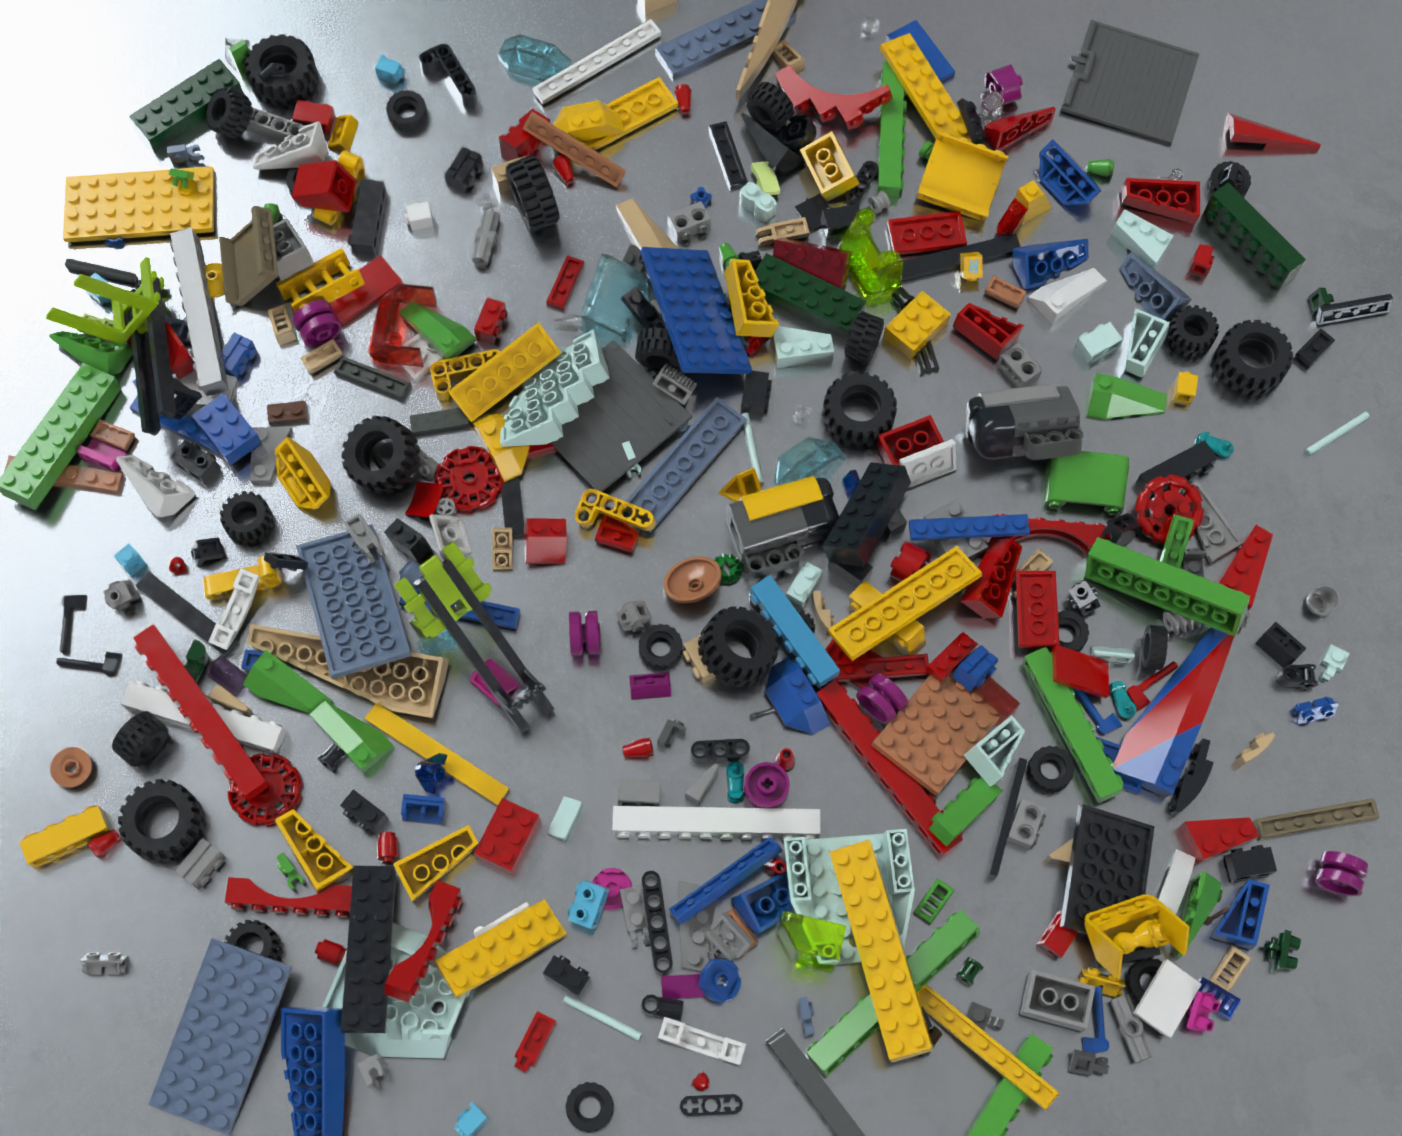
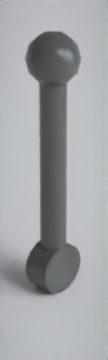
M772 707L760 712H754L749 716L750 719H755L758 716L776 711V709Z

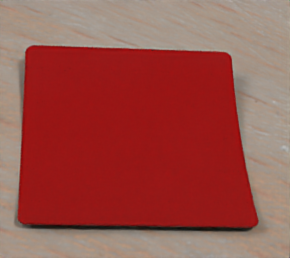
M418 481L413 498L405 514L429 517L434 513L439 503L444 485Z

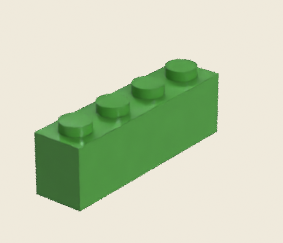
M975 777L968 784V790L963 788L957 794V800L955 802L953 800L949 801L943 808L946 811L943 813L939 811L931 819L934 823L930 826L929 830L947 847L1003 792L996 784L990 787L982 777L980 779Z

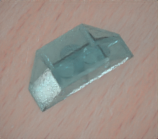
M521 34L505 39L498 53V57L509 72L539 81L551 78L568 68L571 63V59L554 44Z
M808 436L778 457L774 487L810 476L819 478L847 457L835 443Z

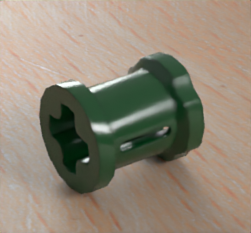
M967 957V963L964 968L956 975L960 980L972 986L979 970L982 971L984 967L978 961Z

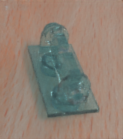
M446 629L433 639L425 637L416 642L422 654L431 656L456 644Z

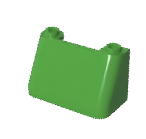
M1081 451L1077 455L1049 458L1046 463L1044 506L1059 509L1066 502L1104 506V510L1110 515L1122 514L1129 472V457Z

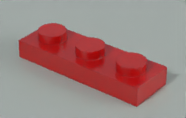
M962 632L927 666L926 671L942 682L976 649L978 643Z

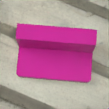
M92 439L88 447L80 445L77 453L83 460L113 472H117L120 468L116 461L117 457L127 456L126 452L96 439Z
M492 659L485 661V664L507 695L518 687L519 683ZM474 671L469 680L492 701L500 705L477 672Z

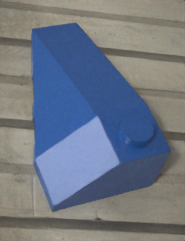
M1088 239L1013 248V267L1024 289L1042 286L1052 277L1061 275V272L1065 269L1072 268L1089 258Z
M787 871L731 898L735 909L744 922L756 933H760L775 925L784 913L792 907Z

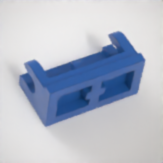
M403 794L402 820L443 825L447 802L445 798Z

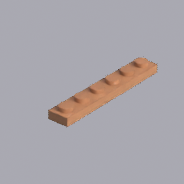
M531 112L522 128L616 188L626 173V170L534 112Z
M8 456L4 471L15 456ZM67 465L55 484L119 494L124 475L119 472Z

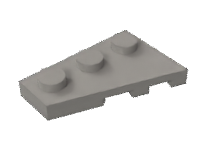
M291 426L253 427L262 444L251 451L250 481L252 484L272 482L277 470L275 449L291 434Z

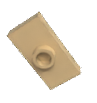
M334 339L300 357L309 373L313 374L344 355Z

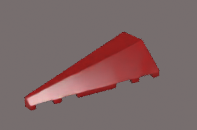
M1230 113L1227 115L1230 142L1264 143L1266 148L1319 150L1321 144Z

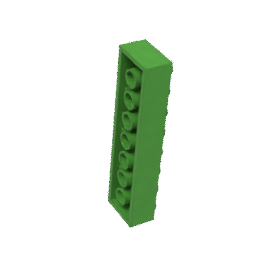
M81 364L0 476V493L2 496L33 510L37 509L76 454L80 445L83 444L121 390L116 377L87 364Z
M1097 537L1088 554L1085 578L1234 637L1244 620L1250 596L1241 591L1233 590L1223 584L1212 582L1202 576L1194 575L1184 569L1176 568L1166 562L1158 561L1145 554H1140Z

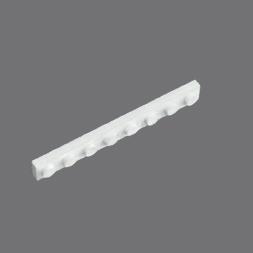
M650 19L533 87V93L542 104H545L661 36V31Z

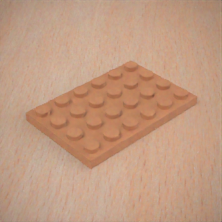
M955 669L942 682L930 674L908 700V704L896 714L871 745L936 797L967 760L964 754L989 733L1007 710L978 687L968 691L962 686V683L953 678L952 675L956 671Z

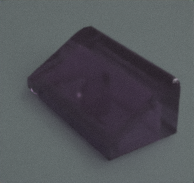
M222 655L209 663L206 669V675L235 697L245 688L243 683L248 675Z

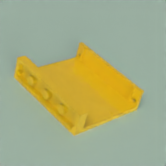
M939 132L915 198L954 212L961 211L963 215L985 222L1003 168L1009 156L1000 150H990L983 144L976 145L970 143V140L966 138L959 139L953 137L949 132Z

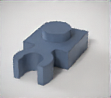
M807 997L799 998L798 1006L805 1037L813 1036L815 1034L811 1015H814L813 1004L808 1002Z

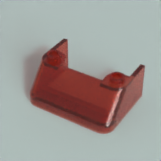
M401 284L380 299L368 348L369 357L373 362L424 367L420 348L402 346V336L393 331L400 303L409 304L415 301L424 306L437 307L434 287Z

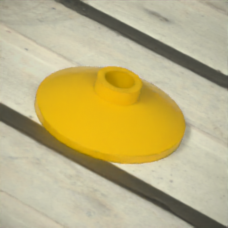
M210 263L205 265L210 297L223 295L222 264Z

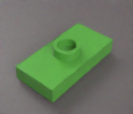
M242 39L228 48L240 76L246 73L245 59L249 51L247 43Z

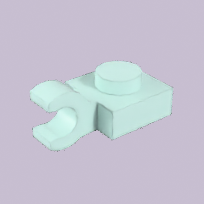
M630 442L622 443L628 460L636 458ZM636 464L626 472L628 478H632L630 471L636 470L638 475H641V467Z
M1331 644L1321 662L1326 665L1322 678L1329 681L1336 671L1341 672L1350 653Z

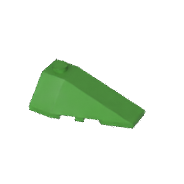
M412 301L399 311V314L443 359L457 357L477 341L463 325L415 301Z
M1095 373L1090 386L1087 417L1111 420L1115 417L1127 418L1132 415L1144 416L1164 413L1167 394L1115 376Z
M267 650L263 652L252 666L243 683L245 687L261 698L309 714L324 701L330 704L333 702V700Z
M324 701L310 713V716L363 774L394 748V745L381 731L327 701Z
M1204 871L1191 881L1182 919L1190 927L1188 947L1217 902H1220L1223 890H1220L1221 882ZM1175 949L1173 959L1178 960L1183 955Z

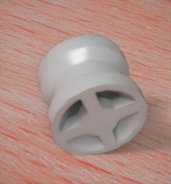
M884 191L878 192L877 196L868 198L869 205L876 214L880 213L883 208L887 209L891 206L889 197Z
M442 498L439 500L436 507L438 515L456 516L457 510L451 499Z

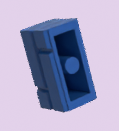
M236 332L232 334L221 351L226 374L236 378L239 374L242 375L246 369V363L249 359H253L256 354L254 342Z
M981 645L958 666L952 676L956 681L962 683V686L968 691H972L975 687L980 688L986 681L985 677L988 676L990 678L997 670L995 665L998 662V658Z

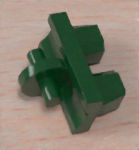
M1284 930V933H1279V938H1271V944H1264L1263 949L1269 951L1268 958L1275 959V971L1280 972L1284 969L1295 970L1297 968L1298 958L1288 956L1289 949L1298 951L1301 939L1291 935L1292 931Z

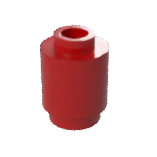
M382 832L377 839V859L382 861L383 864H392L394 860L399 858L398 838L394 832Z
M324 939L323 942H318L315 954H317L318 960L336 966L341 964L347 949L341 944Z

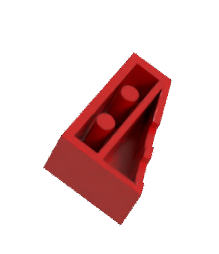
M531 109L519 119V124L516 127L511 126L508 129L510 131L505 136L501 134L498 137L501 157L511 161L522 156L528 157L533 150L538 149L541 140L522 129L531 112H534L550 122V119Z
M968 303L957 314L952 327L997 360L1019 338L1024 325L1020 323L1016 325L1007 321L1008 318L1003 316L1002 318L990 314V311Z
M1250 817L1185 821L1179 826L1193 856L1196 858L1197 864L1253 842L1259 837Z

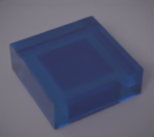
M850 470L842 479L848 496L852 495L860 481L856 470Z

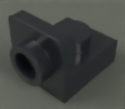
M219 537L196 540L193 548H191V557L195 560L197 566H201L204 560L218 559L224 556Z

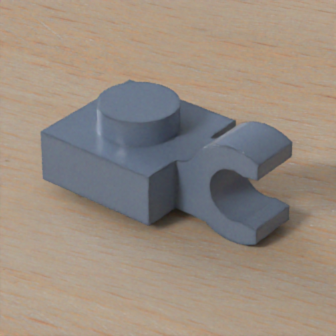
M185 144L167 147V154L171 163L188 161L190 157L193 160L202 159L200 153H195L196 151H201L198 144L186 147Z

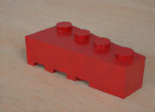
M1126 178L1122 185V204L1195 225L1200 217V182Z
M1255 525L1218 582V584H1223L1228 588L1249 595L1248 610L1253 605L1273 534L1258 525Z
M1012 538L992 539L978 566V569L982 572V577L967 586L960 601L983 618H1002L1022 546Z

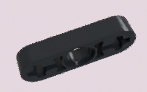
M866 161L862 165L856 177L858 181H864L867 186L861 188L857 185L848 190L845 196L846 204H861L878 174V165L874 161ZM870 168L873 169V171H870L867 177V170H869ZM855 192H857V198L851 200L850 198H853Z
M735 1094L686 1096L680 1102V1111L687 1117L736 1115L741 1111L743 1102ZM724 1098L723 1103H730V1100L733 1098L736 1103H739V1106L735 1108V1111H731L730 1107H724L725 1112H720L721 1102L719 1099ZM698 1099H702L701 1108L703 1113H698L699 1108H693L691 1113H688V1110L683 1108V1105H686L688 1100H691L692 1104H699ZM709 1099L717 1102L718 1107L714 1112H709L705 1108V1103Z

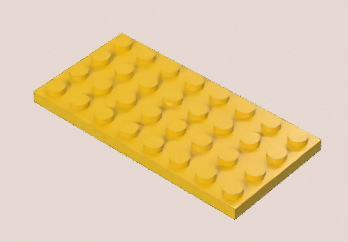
M214 167L180 168L179 170L194 172L193 180L187 179V188L182 187V180L178 181V186L172 185V180L175 176L169 175L170 169L66 176L62 239L66 243L108 240L107 237L118 239L120 236L122 238L165 236L190 227L193 228L195 233L214 232Z

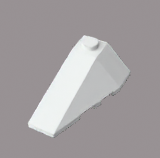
M320 122L304 126L299 129V134L291 138L289 135L284 138L280 145L276 146L273 144L255 156L252 168L254 170L299 168V165L324 162L328 149Z
M1095 268L1042 286L1032 293L1027 300L1048 321L1054 324L1106 283L1107 280Z
M134 455L120 456L116 459L146 507L158 517L175 515L195 496L196 492L184 482L171 480L166 472L153 470L151 464Z

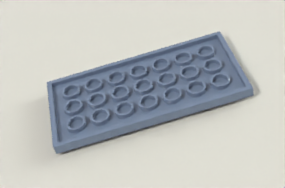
M373 524L368 525L376 536ZM347 531L296 545L299 557L308 562L307 569L303 570L332 679L411 656L383 557L381 558L378 555L375 547L369 549L375 562L370 564Z
M211 938L148 1105L221 1133L231 1134L293 966L217 938Z

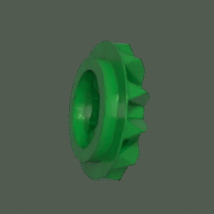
M724 553L715 558L714 561L718 563L720 569L724 568L725 562L728 567H733L730 568L729 575L724 569H721L722 578L720 583L731 584L740 578L742 564L739 558L732 554Z

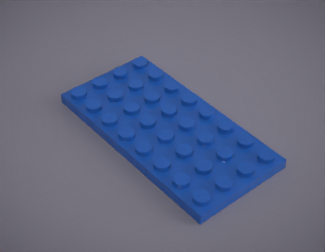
M642 247L640 254L682 373L749 374L752 371V367L740 337L736 336L735 325L731 313L725 305L723 299L724 292L708 250Z

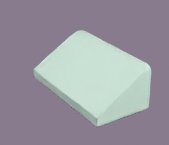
M1091 646V656L1108 662L1130 664L1135 657L1131 649Z
M564 796L547 834L566 842L583 806L582 802Z

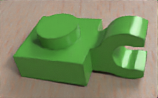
M283 852L276 856L279 861L277 867L283 875L287 873L289 876L287 884L291 890H296L293 886L295 880H300L302 884H305L302 876L298 874Z

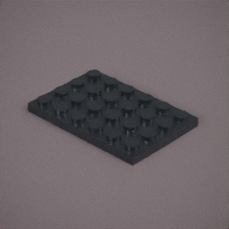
M1085 804L1078 805L1060 927L1088 935L1084 925L1085 916L1088 913L1146 893L1155 826Z

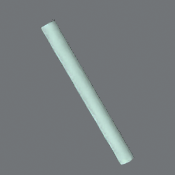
M1362 413L1305 449L1306 454L1310 456L1369 419V413Z
M743 413L741 415L747 418L743 426L752 466L755 468L760 485H763L764 480L749 414Z
M568 994L563 999L564 1003L639 1041L642 1033Z

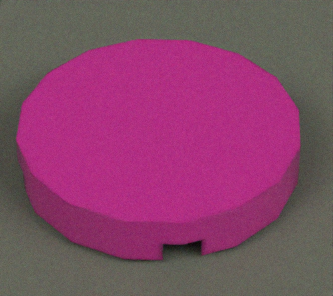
M615 868L602 870L592 881L610 888L603 908L610 911L622 908L619 890L632 887L630 878L622 870Z

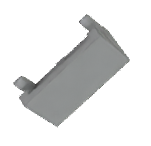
M620 779L618 806L659 807L661 782Z
M378 1054L357 1064L366 1085L373 1090L379 1087L375 1077L383 1075V1078L388 1080V1073L383 1064L385 1061Z

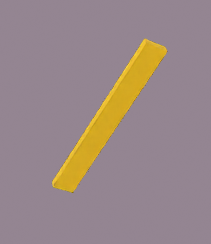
M375 703L364 718L367 722L496 806L499 805L501 799L505 798L510 791L507 786L382 705Z
M927 984L917 992L920 1005L929 1016L1046 1111L1059 1095L1056 1089Z

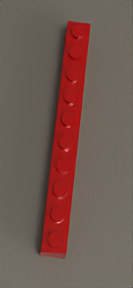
M152 624L134 636L133 639L137 643L134 645V648L140 656L143 654L146 656L147 660L144 662L151 671L155 669L159 674L156 676V679L162 687L165 685L168 687L169 691L166 693L173 702L177 700L181 705L178 707V710L184 718L187 716L192 722L189 725L196 734L200 732L203 736L200 741L207 750L209 748L212 749L214 754L211 756L218 766L220 764L224 766L226 770L223 773L229 781L234 780L237 784L234 789L241 798L245 796L248 800H251L268 788L270 785L156 626Z
M833 680L816 693L825 713L937 854L943 858L963 841L962 833L946 847L929 830L930 826L934 823L931 819L940 811L935 805L936 800L931 794H926L920 783L871 746L881 731L874 729L867 714L863 715L859 710L860 706L854 698L850 699L846 694L847 689L845 686Z

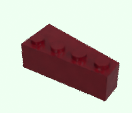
M782 237L775 240L774 257L840 289L846 288L852 251Z

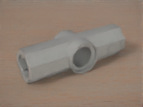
M488 209L484 211L480 228H477L472 262L480 266L488 265L492 247H495L500 213H497L495 210Z
M1129 994L1110 1000L1120 1025V1033L1126 1040L1134 1063L1153 1057L1143 1032V1024L1133 1014L1135 1010ZM1128 1023H1132L1135 1026V1034L1127 1030Z

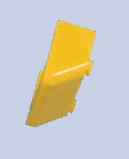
M1140 895L1088 913L1085 916L1084 925L1095 958L1116 979L1121 978L1123 950L1113 942L1114 937L1121 932L1133 933L1146 920L1157 919L1158 923H1161L1164 927L1166 939L1160 941L1159 947L1171 944L1182 955L1187 954L1190 927L1152 895Z

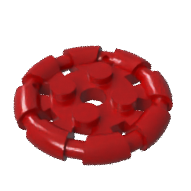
M467 446V448H456L443 457L442 463L438 464L434 476L435 483L444 485L440 498L451 499L455 504V509L460 511H472L475 508L483 509L496 500V495L501 493L504 483L501 474L491 459V455L486 452V449L478 446ZM469 456V458L461 460V457ZM481 458L485 459L483 463L478 462V460ZM449 465L455 466L452 470L448 468ZM488 471H493L494 475H489ZM467 474L475 476L472 481H465L464 477ZM446 480H450V483H451V484H446V485H445L444 482H445ZM487 485L492 488L490 492L486 491ZM455 492L459 496L457 499L453 497ZM477 496L478 500L470 502V497Z
M1178 475L1159 476L1149 481L1144 486L1143 492L1139 493L1135 504V511H1137L1138 517L1136 520L1142 525L1141 531L1145 536H1150L1152 541L1162 545L1165 544L1173 514L1194 520L1189 538L1195 534L1194 531L1197 526L1201 525L1204 516V508H1202L1201 504L1203 499L1194 484L1188 483L1186 478ZM1164 485H1168L1169 490L1164 491ZM1181 488L1186 490L1183 495L1179 493ZM1151 493L1155 495L1152 500L1149 498ZM1193 502L1194 510H1190L1189 503ZM1168 504L1173 507L1171 515H1166L1164 511ZM1150 509V517L1145 516V510ZM1154 525L1159 527L1157 531L1153 529Z
M259 753L250 756V759L270 785L269 791L259 793L251 800H248L245 796L241 798L234 789L237 784L232 780L228 782L230 789L227 791L232 810H236L239 818L250 824L258 825V823H264L266 826L275 824V819L296 808L301 797L299 792L300 787H302V781L299 771L291 765V761L274 753L272 755ZM270 763V768L264 767V764ZM281 770H285L287 772L284 776H281L279 774ZM286 786L292 787L291 792H285ZM247 800L249 805L244 808L243 803ZM282 802L284 806L280 810H277L275 807L280 805V803ZM259 809H265V815H259Z

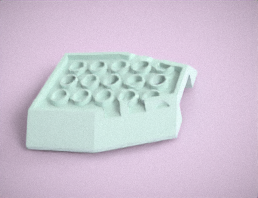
M907 829L886 830L883 834L807 840H805V837L783 839L790 902L818 964L842 965L861 963L857 947H852L849 943V938L853 936V932L829 852L869 839L875 850L904 947L915 892Z
M393 923L390 972L394 965L409 958L423 945L427 938L425 934ZM437 945V954L434 960H430L427 965L429 966L427 975L424 979H420L419 991L416 996L411 997L409 1003L388 996L386 1033H345V1045L372 1056L378 1054L381 1057L444 1059L452 1040L450 1035L466 997H469L471 992L469 991L456 999L434 964L436 959L447 954V952ZM347 950L323 1007L342 1008ZM435 1002H442L444 1004V1009L441 1013L436 1014L432 1011V1006Z

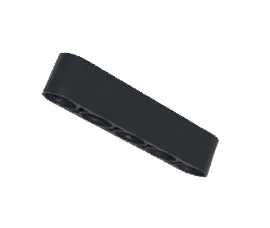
M647 871L642 876V889L653 965L658 975L667 976L673 969L661 879L657 872ZM653 877L657 880V883L654 886H648L645 881ZM651 898H657L660 904L657 907H651L648 902ZM656 918L663 921V925L659 928L651 925V922ZM662 939L666 942V946L663 949H658L654 946L655 941ZM665 960L669 963V967L666 970H660L657 967L658 962Z

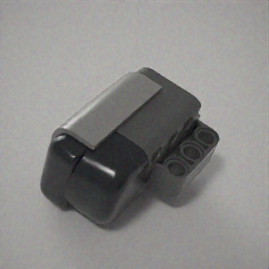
M1054 384L983 392L979 393L978 397L971 398L967 403L965 435L969 443L973 444L979 455L985 459L995 460L1027 456L1032 460L1077 455L1082 451L1084 435L1080 428V411L1068 386L1056 387Z

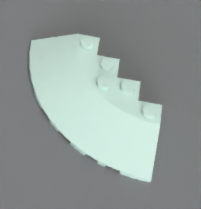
M594 329L574 339V344L564 349L562 347L559 349L562 352L559 356L522 384V391L518 396L513 397L509 404L510 411L503 419L505 424L500 432V444L502 447L543 445L557 441L563 437L562 424L571 422L579 417L577 405L594 398L593 386L610 379L608 367Z

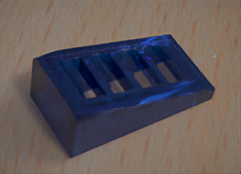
M1202 977L1199 982L1202 985L1198 991L1202 992L1207 985L1209 989L1206 993H1212L1213 990L1217 993L1214 997L1216 1000H1219L1221 995L1225 997L1217 1013L1231 1020L1241 1003V999ZM1228 1001L1232 1002L1228 1010L1224 1009Z

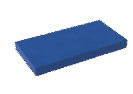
M917 20L886 36L887 41L910 33L940 82L955 75L953 67Z

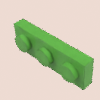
M1173 514L1160 561L1180 569L1194 520Z

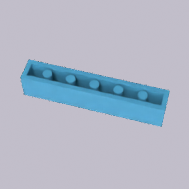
M769 575L750 587V600L755 606L758 605L762 610L761 615L773 625L772 630L776 633V636H781L784 640L783 644L786 650L794 654L797 665L801 669H805L809 682L812 685H816L819 689L838 677L840 669L772 576Z

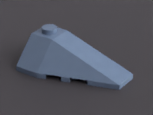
M1130 252L1120 266L1128 284L1132 286L1136 294V299L1140 301L1144 308L1143 312L1169 322L1173 319L1176 312H1179L1181 308H1186L1192 300L1179 287L1132 252Z

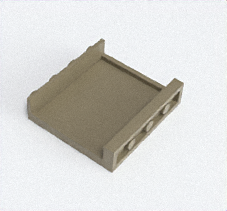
M256 205L251 208L252 220L231 239L219 237L225 302L238 306L246 304L279 276L272 212L270 209Z

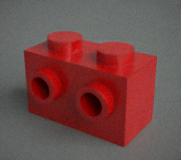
M487 297L474 327L477 340L494 345L496 338L501 333L502 323L506 321L508 315L504 302Z

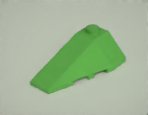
M64 330L49 334L50 339L80 362L112 376L122 372L133 354L132 346L125 343L123 345L112 342V344L103 342V338H85L84 334Z

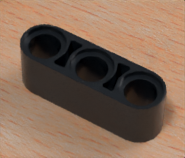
M745 739L696 741L691 746V759L698 764L741 762L748 758L750 745ZM741 746L746 749V752L738 754L735 749ZM720 747L726 752L723 755H718L715 753V749ZM700 748L705 751V754L697 756L694 751Z

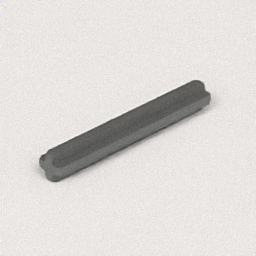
M67 258L64 264L70 270L92 275L96 272L101 277L135 284L138 278L137 274L72 258Z

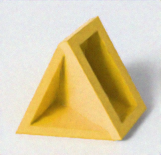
M753 467L735 475L718 494L737 502L742 496L761 491L755 468Z

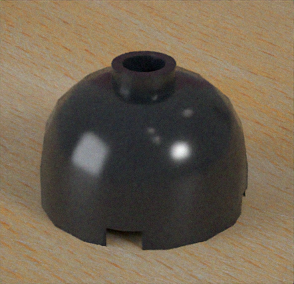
M803 113L789 119L790 123L787 126L784 124L780 131V140L793 151H800L803 147L814 142L817 135L815 124L810 117Z

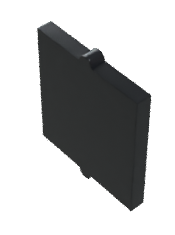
M818 194L810 199L806 198L804 202L796 205L794 209L801 218H806L808 228L813 232L823 227L821 222L822 211L830 206L822 195Z

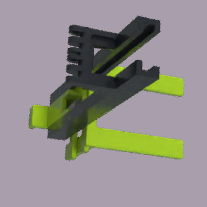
M145 257L140 262V285L136 284L135 289L132 288L131 291L79 274L73 281L74 287L111 299L114 327L52 307L45 315L46 320L121 345L131 336L141 431L156 436L161 431L159 414L168 416V419L175 418L181 420L198 400L202 398L200 392L189 389L171 374L161 290L165 287L164 277L160 276L158 278L157 271L153 270L151 272L149 257ZM128 312L129 324L125 327L124 315Z
M451 542L442 549L447 557L441 562L434 555L419 566L422 577L413 583L420 592L419 595L405 577L396 582L394 587L405 601L406 605L404 608L408 613L412 612L415 615L409 621L411 625L420 630L426 638L430 637L432 639L446 629L517 730L523 734L531 727L518 710L523 708L522 704H528L534 697L546 715L555 708L543 693L546 687L526 669L482 606L481 602L491 595L490 590L493 588L488 582L483 584L472 568L475 565L472 558L466 559L456 543ZM425 601L428 603V605H429L430 608L433 610V612H434L435 615L438 617V619H435V618H434V616L432 615V613L429 611V609L427 608V606L424 604ZM473 610L527 687L513 699L507 695L456 623L467 612Z

